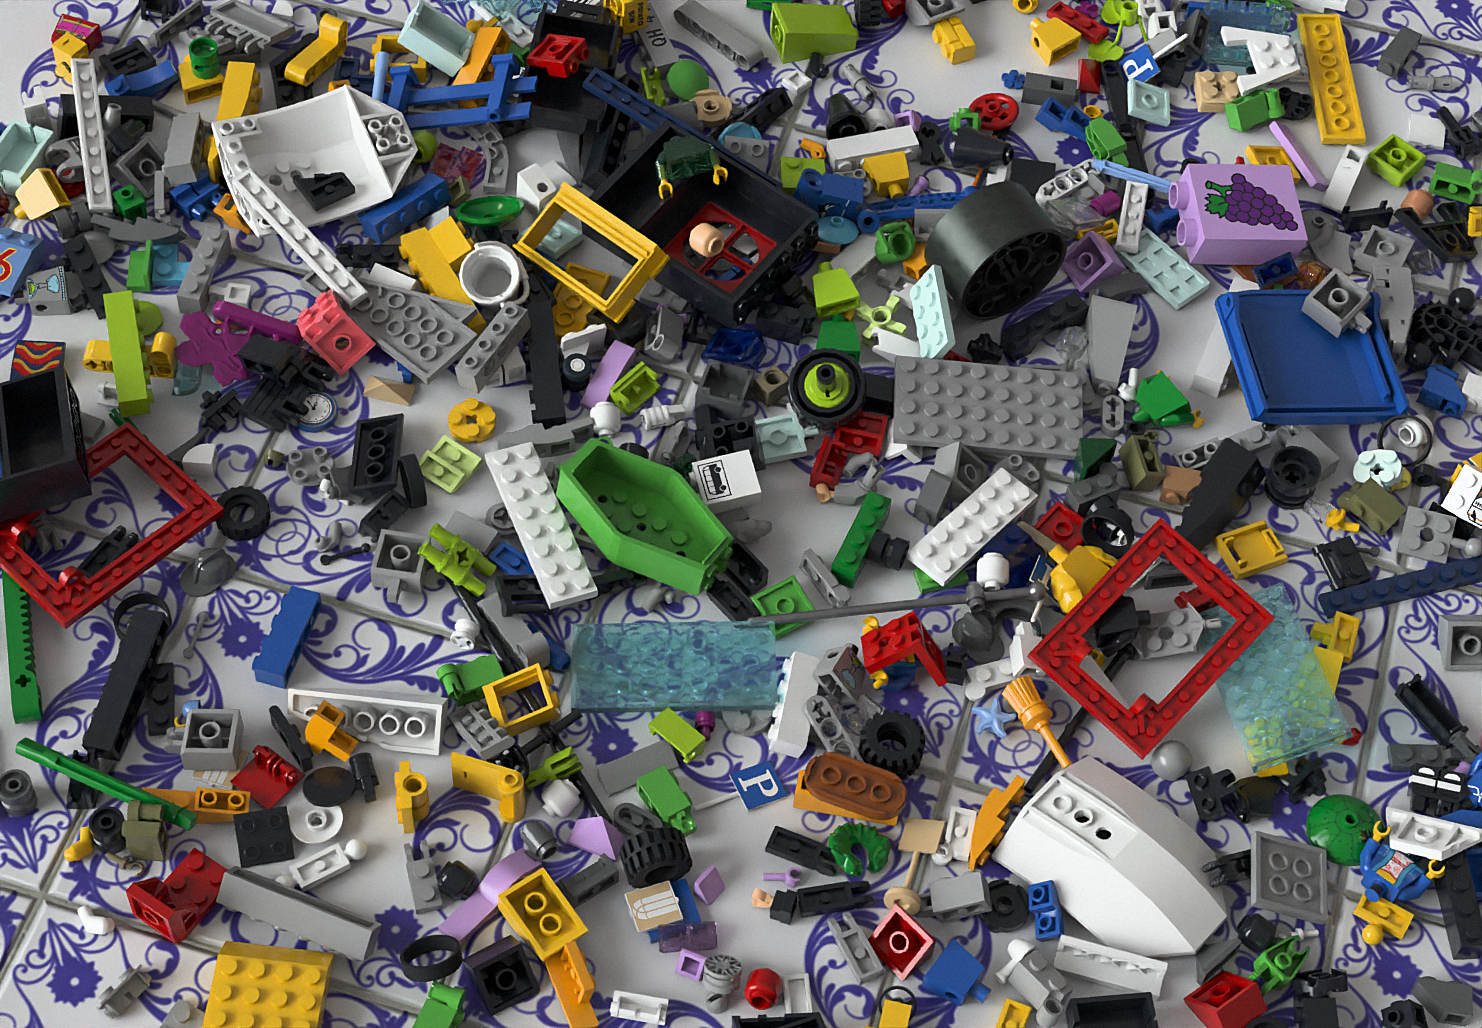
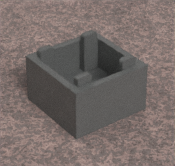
M709 358L695 394V408L703 404H709V406L714 407L715 416L718 418L732 420L742 417L752 392L754 370Z

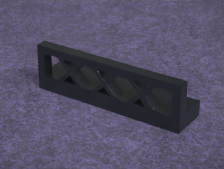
M785 88L767 89L711 133L710 136L718 140L719 135L723 133L726 127L738 122H745V124L754 126L760 133L793 106Z

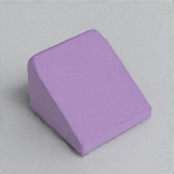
M710 865L695 881L694 895L707 905H711L725 889V885L714 865Z

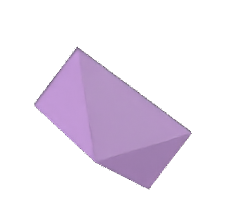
M600 816L578 819L567 840V844L598 856L605 853L611 861L616 862L626 837Z

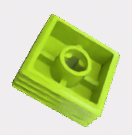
M1392 134L1368 154L1365 165L1374 173L1388 180L1391 185L1401 187L1424 167L1427 156L1397 135Z

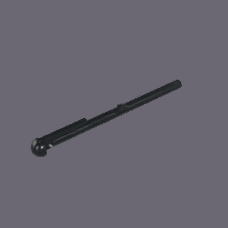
M1128 644L1119 650L1105 669L1104 674L1110 682L1113 681L1127 660L1135 658L1136 652L1132 645ZM1081 706L1071 722L1067 723L1065 730L1057 740L1063 749L1089 714L1083 706ZM1052 750L1048 752L1025 784L1023 789L1027 793H1033L1057 759Z

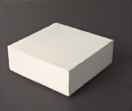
M796 69L782 79V85L798 96L812 86V80Z

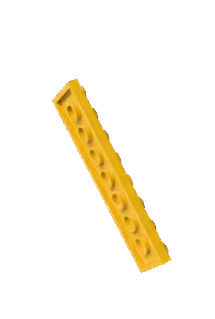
M1298 14L1296 22L1300 42L1304 46L1303 53L1306 66L1308 67L1309 86L1321 144L1364 145L1366 135L1339 14Z

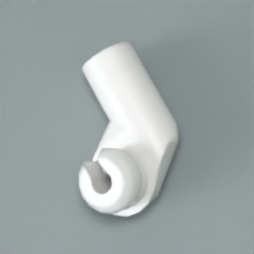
M84 905L77 911L88 933L104 935L112 932L115 928L113 919L95 916L90 905Z

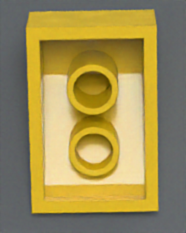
M544 867L498 895V909L512 929L542 961L562 950L565 943L576 941L589 932Z

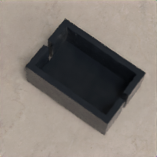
M1151 992L1071 998L1065 1011L1068 1028H1159L1157 1020H1154L1156 1012Z

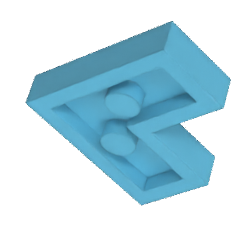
M178 244L154 245L153 286H181L191 262H178Z

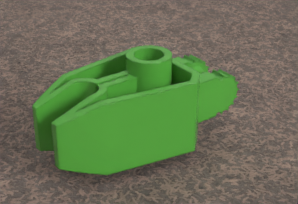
M1101 117L1089 121V125L1085 127L1086 142L1094 158L1099 160L1105 159L1128 168L1129 163L1124 154L1127 150V145L1114 126Z
M1299 935L1288 937L1264 951L1253 962L1255 971L1247 979L1256 981L1261 977L1266 982L1260 990L1263 996L1271 988L1273 990H1281L1285 987L1308 958L1309 946L1302 952L1294 951L1293 944L1300 938Z

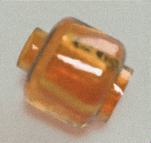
M1313 259L1301 262L1295 271L1297 283L1307 290H1314L1329 274V269L1325 265Z

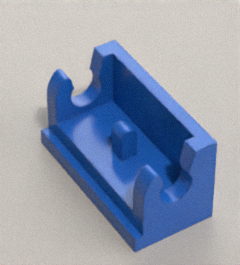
M1170 205L1156 212L1146 210L1147 216L1144 215L1143 224L1156 236L1177 227L1180 221L1178 209H1172Z

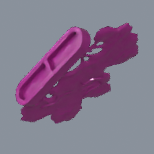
M217 301L213 307L212 314L223 323H213L209 316L202 311L194 312L192 315L184 314L179 328L189 338V341H184L175 347V353L178 355L177 359L179 362L185 365L199 367L212 363L214 366V378L222 387L232 384L235 379L240 381L249 377L250 372L244 370L237 353L255 333L281 343H289L290 341L297 346L303 342L304 338L301 336L299 327L295 324L227 301ZM230 325L249 332L247 334H234L231 332ZM218 328H223L220 334L216 333Z

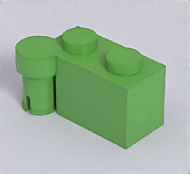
M1264 89L1250 92L1249 95L1241 96L1225 103L1224 107L1229 128L1245 132L1252 129L1251 126L1269 122V118H1278L1285 115L1284 105L1281 104L1279 89H1269V92Z
M495 654L480 656L464 664H445L436 671L440 683L445 686L449 699H454L457 707L484 699L485 694L482 687L504 678Z
M437 980L433 981L432 985L434 987L430 986L428 992L430 999H426L412 1028H460L465 1017L463 1003L467 990L458 986L453 988L437 982Z

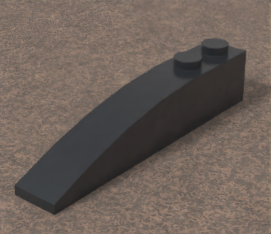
M1230 438L1223 440L1199 475L1202 480L1198 487L1193 488L1191 493L1193 497L1189 507L1185 506L1181 514L1182 523L1174 529L1198 551L1205 548L1234 519L1266 476L1258 457Z

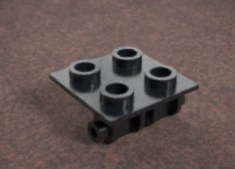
M287 806L233 815L241 868L295 859Z

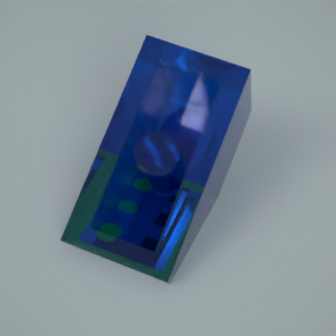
M1290 252L1251 268L1260 289L1299 272Z

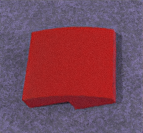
M861 411L855 420L848 423V425L836 428L834 440L847 445L846 450H843L845 452L858 455L870 452L874 454V458L879 459L888 417Z

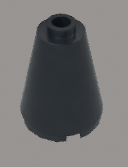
M834 94L828 99L826 115V137L828 140L869 132L870 128L866 117L844 94Z
M963 125V128H958L952 137L950 150H954V157H950V161L955 169L966 170L1006 166L1014 158V149L1010 143L972 127Z

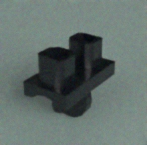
M234 388L221 399L219 398L222 394L219 391H216L214 394L205 391L202 394L204 402L200 404V407L206 411L201 414L202 419L199 421V424L203 428L208 425L215 432H219L227 423L220 415L221 413L226 411L233 419L239 415V408L242 405L236 399L238 392Z
M1317 756L1313 761L1302 757L1295 766L1297 776L1288 773L1280 777V787L1289 793V801L1296 805L1305 795L1309 797L1312 794L1322 796L1326 792L1324 783L1327 779L1321 768L1324 763L1323 759Z

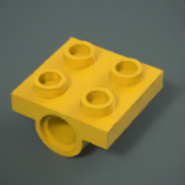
M399 761L400 772H395L398 824H403L404 833H415L414 821L424 819L430 811L427 780L422 774L411 772L410 761Z

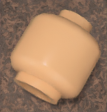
M708 223L697 225L690 233L689 241L691 248L705 257H713L719 254L724 247L723 233Z

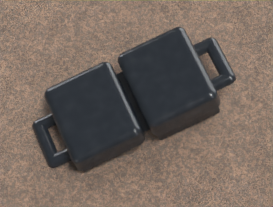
M560 0L556 13L547 12L548 3L544 2L542 12L538 15L529 54L548 34L585 38L590 55L587 61H582L579 64L578 71L571 73L568 78L550 76L547 68L528 66L527 63L523 77L537 76L538 84L536 92L522 93L518 96L517 103L531 102L533 105L530 118L521 120L530 121V124L536 128L581 135L584 131L600 133L604 128L609 104L582 86L595 67L612 78L615 77L623 38V27L620 26L621 16L617 15L616 24L609 23L611 10L606 7ZM570 11L597 16L596 20L569 16L568 14Z

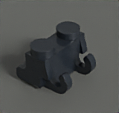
M139 0L138 6H141V19L145 21L149 19L147 11L161 13V21L164 24L170 20L167 18L168 14L174 16L177 13L179 2L178 0Z

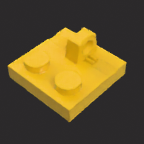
M1248 145L1244 152L1252 165H1290L1294 184H1297L1301 179L1282 146Z

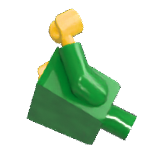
M1158 370L1156 375L1142 379L1135 398L1140 410L1131 416L1133 421L1145 424L1150 420L1157 429L1181 425H1191L1195 428H1200L1206 419L1198 418L1201 411L1196 409L1193 414L1190 413L1192 410L1189 401L1169 380L1170 376L1166 377L1162 370Z

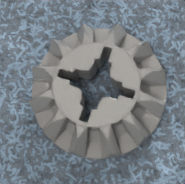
M504 502L493 505L487 511L485 517L486 525L498 530L503 538L509 534L514 536L516 530ZM507 514L509 521L506 525H503V517Z

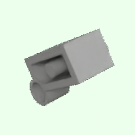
M661 306L652 313L653 316L647 321L644 353L666 365L681 354L684 318Z
M1037 950L1021 959L1008 979L1038 1010L1036 1020L1045 1028H1052L1056 1025L1064 1011V1004L1074 990V987Z

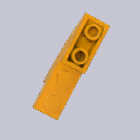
M1016 775L1004 792L994 787L980 808L971 837L968 857V869L974 871L978 864L981 866L985 864L991 854L989 852L993 846L997 847L1005 836L1003 830L1005 821L1011 813L1010 808L1014 803L1018 805L1026 793L1023 791L1026 780L1019 775Z
M142 787V790L198 814L196 824L234 821L233 815L249 811L250 792L197 787L196 792Z

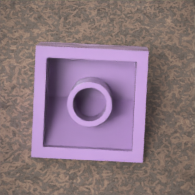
M1092 230L1088 231L1066 252L1065 259L1061 265L1080 293L1096 289L1098 282L1120 275L1126 269L1104 236Z

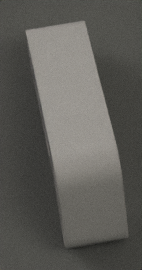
M498 592L477 602L478 608L495 635L520 670L537 663L543 668L550 665V648L544 635L539 631L533 634L519 614H513L512 617H503Z

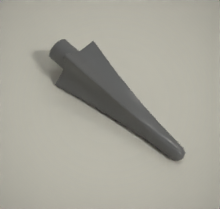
M209 427L202 429L193 438L166 456L183 471V457L190 449L200 444L209 432Z

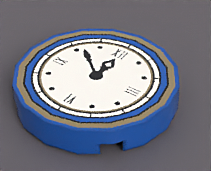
M311 390V393L303 402L309 408L307 415L302 416L290 410L301 419V423L297 428L311 433L321 432V429L326 427L327 429L330 428L338 417L336 400L324 391L321 393Z

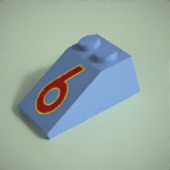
M1 227L0 294L11 297L26 282V277L34 274L45 262L44 239L32 234H25L10 228Z

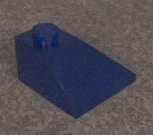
M718 328L700 356L702 360H709L710 358L732 365L758 367L767 351L761 330Z

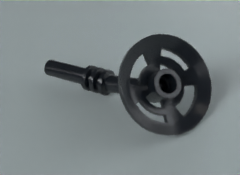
M576 708L554 725L549 724V728L545 727L544 732L539 731V735L524 746L520 747L515 742L513 746L506 749L508 750L507 754H503L504 751H502L496 758L487 759L486 762L496 764V761L500 760L501 766L513 770L518 765L519 769L516 771L520 773L522 770L524 771L522 776L525 782L530 770L527 755L545 743L548 745L550 743L549 740L554 741V737L558 738L560 732L583 716Z

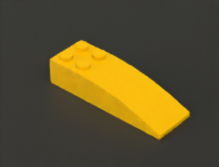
M228 61L216 121L259 114L258 101H262L263 90L259 88L260 72H256L255 63ZM213 134L208 156V166L211 181L215 185L219 184L221 188L222 185L219 177L223 171Z

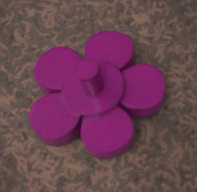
M1082 1L1080 6L1075 7V10L1091 19L1098 17V6L1096 4L1090 5L1089 2Z

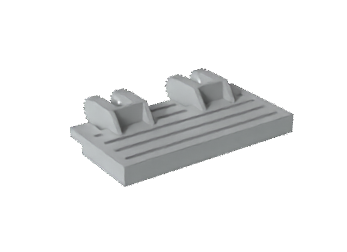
M230 0L210 10L209 15L203 17V22L208 23L204 28L205 31H209L214 35H222L224 38L232 35L238 37L234 42L236 49H244L245 53L250 55L295 34V25L238 0Z

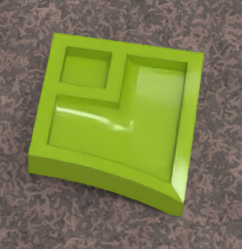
M780 156V183L783 184L781 190L787 194L795 193L798 181L805 169H814L821 175L826 173L824 159Z

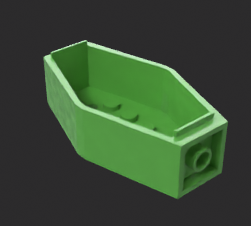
M592 437L561 468L556 496L606 558L614 564L695 596H698L703 589L707 591L714 583V577L718 573L723 574L729 566L727 560L733 553L731 547L734 538L682 475L674 469ZM598 498H604L607 502L600 503ZM637 526H643L646 530L639 531Z

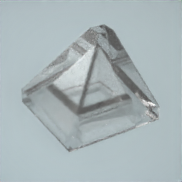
M1316 494L1305 502L1302 511L1323 524L1328 513L1336 509V507Z

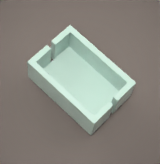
M420 0L408 15L397 42L453 78L465 64L476 35L425 1Z
M12 119L0 136V186L2 189L6 186L7 191L16 194L20 186L37 168H46L48 163L44 159L43 154L49 145L56 142L54 131L38 126L32 129L31 124ZM57 151L52 152L49 158H52Z

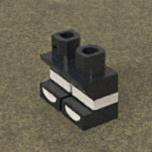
M1420 763L1411 765L1407 796L1411 797L1410 810L1425 813L1427 803L1431 801L1436 803L1434 816L1442 817L1452 813L1453 807L1459 804V793L1465 774L1446 769L1439 770L1437 767Z

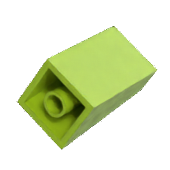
M772 3L770 36L782 64L810 59L813 52L820 53L822 57L856 49L859 33L857 28L853 27L852 17L850 13L846 12L844 5Z

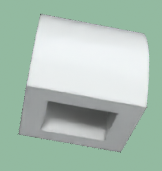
M201 444L190 449L182 460L184 473L188 476L214 478L218 462L216 444Z

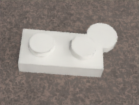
M1010 657L966 669L965 676L969 682L965 689L966 697L971 701H980L984 698L985 691L988 692L1006 687L1017 678L1013 677Z
M951 806L944 845H939L937 854H931L935 864L944 866L950 863L951 859L968 861L977 811Z

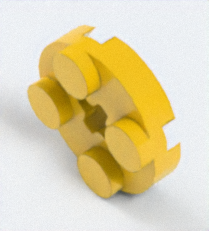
M467 398L464 402L453 407L448 414L450 434L461 443L469 444V441L482 443L488 440L495 432L496 415L489 405L478 401L476 398ZM474 419L477 424L470 423L468 425L467 423L468 420Z

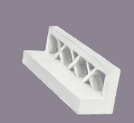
M1062 934L1053 967L1061 975L1127 993L1151 992L1153 1000L1156 1001L1159 998L1162 980L1168 966L1166 962Z

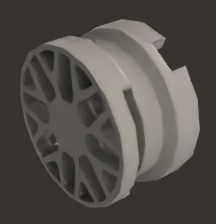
M719 954L710 956L705 960L703 985L707 990L716 994H731V990L737 991L740 988L742 964L738 959L729 955Z

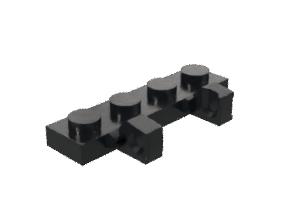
M83 234L63 243L66 253L62 255V258L52 262L54 268L63 266L65 272L72 271V273H77L84 288L81 290L82 294L79 293L76 298L69 299L74 311L77 313L86 308L88 310L94 309L99 320L106 317L103 294L112 293Z

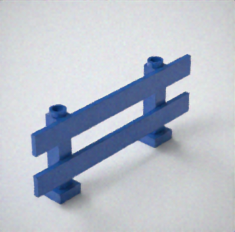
M514 53L492 56L491 62L495 69L493 81L410 90L411 87H417L419 82L411 65L391 67L389 72L393 80L391 92L383 94L382 103L402 112L404 115L406 106L489 97L487 107L406 115L404 119L410 131L530 118L532 103L525 102L506 105L508 95L536 92L538 77L512 79L513 76L520 74L521 68Z

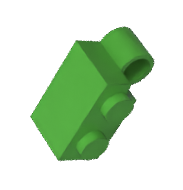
M1437 161L1428 192L1472 204L1475 194H1482V183H1478V181H1482V170H1476L1472 173L1471 170Z

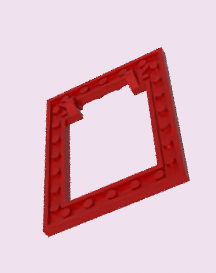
M126 422L86 450L90 479L126 455L185 509L183 512L91 578L85 576L78 568L69 566L61 572L59 582H56L20 548L23 545L22 534L25 533L30 538L36 536V529L29 522L48 508L0 522V567L65 629L225 514L224 508L129 422ZM73 578L75 581L70 584L69 582Z
M1160 518L1039 642L1027 657L1143 760L1267 628L1275 617ZM1162 554L1237 621L1159 704L1146 693H1143L1127 710L1079 667L1083 659L1094 650V647L1082 636Z

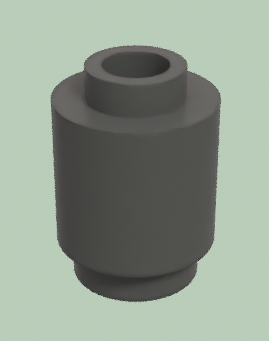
M531 820L523 826L521 838L536 857L545 860L555 854L559 848L556 843L557 839L541 820Z

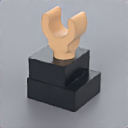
M754 889L751 905L758 908L770 907V919L790 925L797 907L798 892L788 889L786 892L777 890L775 896L772 897L763 890Z

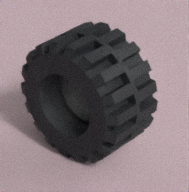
M883 710L882 715L878 712L873 714V719L868 718L865 726H863L858 749L859 754L865 763L893 772L903 780L906 779V774L911 776L914 774L915 769H918L920 766L926 741L925 735H923L924 730L922 726H918V721L915 718L911 720L910 714L906 712L902 715L899 714L900 710H894V713H890L889 710ZM884 740H895L901 743L904 749L889 751L879 743Z
M674 827L653 828L641 832L627 840L619 852L628 883L633 888L642 889L668 880L670 883L677 881L687 874L693 865L684 834L681 830H677Z

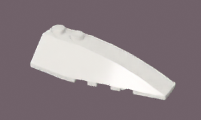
M289 688L287 714L310 721L322 701L325 700L346 713L337 728L357 737L356 739L369 741L380 745L381 748L386 750L438 756L440 754L447 723L448 698L373 690Z

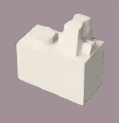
M1021 621L1020 625L1015 629L1016 634L1013 636V642L1009 646L1013 677L1031 676L1032 680L1055 682L1027 657L1039 644L1042 637L1034 636L1030 622Z

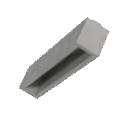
M234 866L224 873L216 900L217 903L224 905L225 909L229 911L245 913L254 921H264L272 924L276 930L297 934V937L301 940L319 943L322 945V948L328 951H339L346 954V957L353 961H364L373 954L382 926L378 922L238 866Z

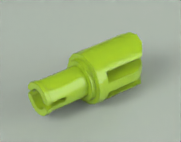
M572 746L545 758L543 766L530 771L525 783H529L527 787L531 790L545 781L561 780L582 770L584 767L581 762H578L579 758L576 754H572L574 751Z

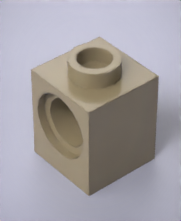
M774 364L753 378L752 393L764 405L769 407L788 394L789 376Z

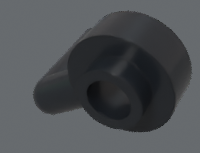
M1421 464L1412 470V481L1415 485L1420 487L1436 485L1440 487L1441 504H1443L1450 491L1449 481L1437 476L1436 469L1428 464Z

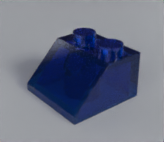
M1011 521L980 550L979 559L987 553L1002 554L1003 558L1009 562V582L1003 587L1014 589L1023 588L1030 581V576L1041 553L1031 535Z

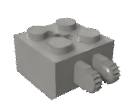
M240 709L189 710L185 727H170L167 729V738L174 741L164 743V750L169 754H180L184 770L237 771L244 730Z

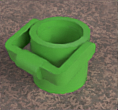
M893 222L884 225L876 232L878 240L875 243L874 249L881 263L892 265L909 258L917 242L907 222Z

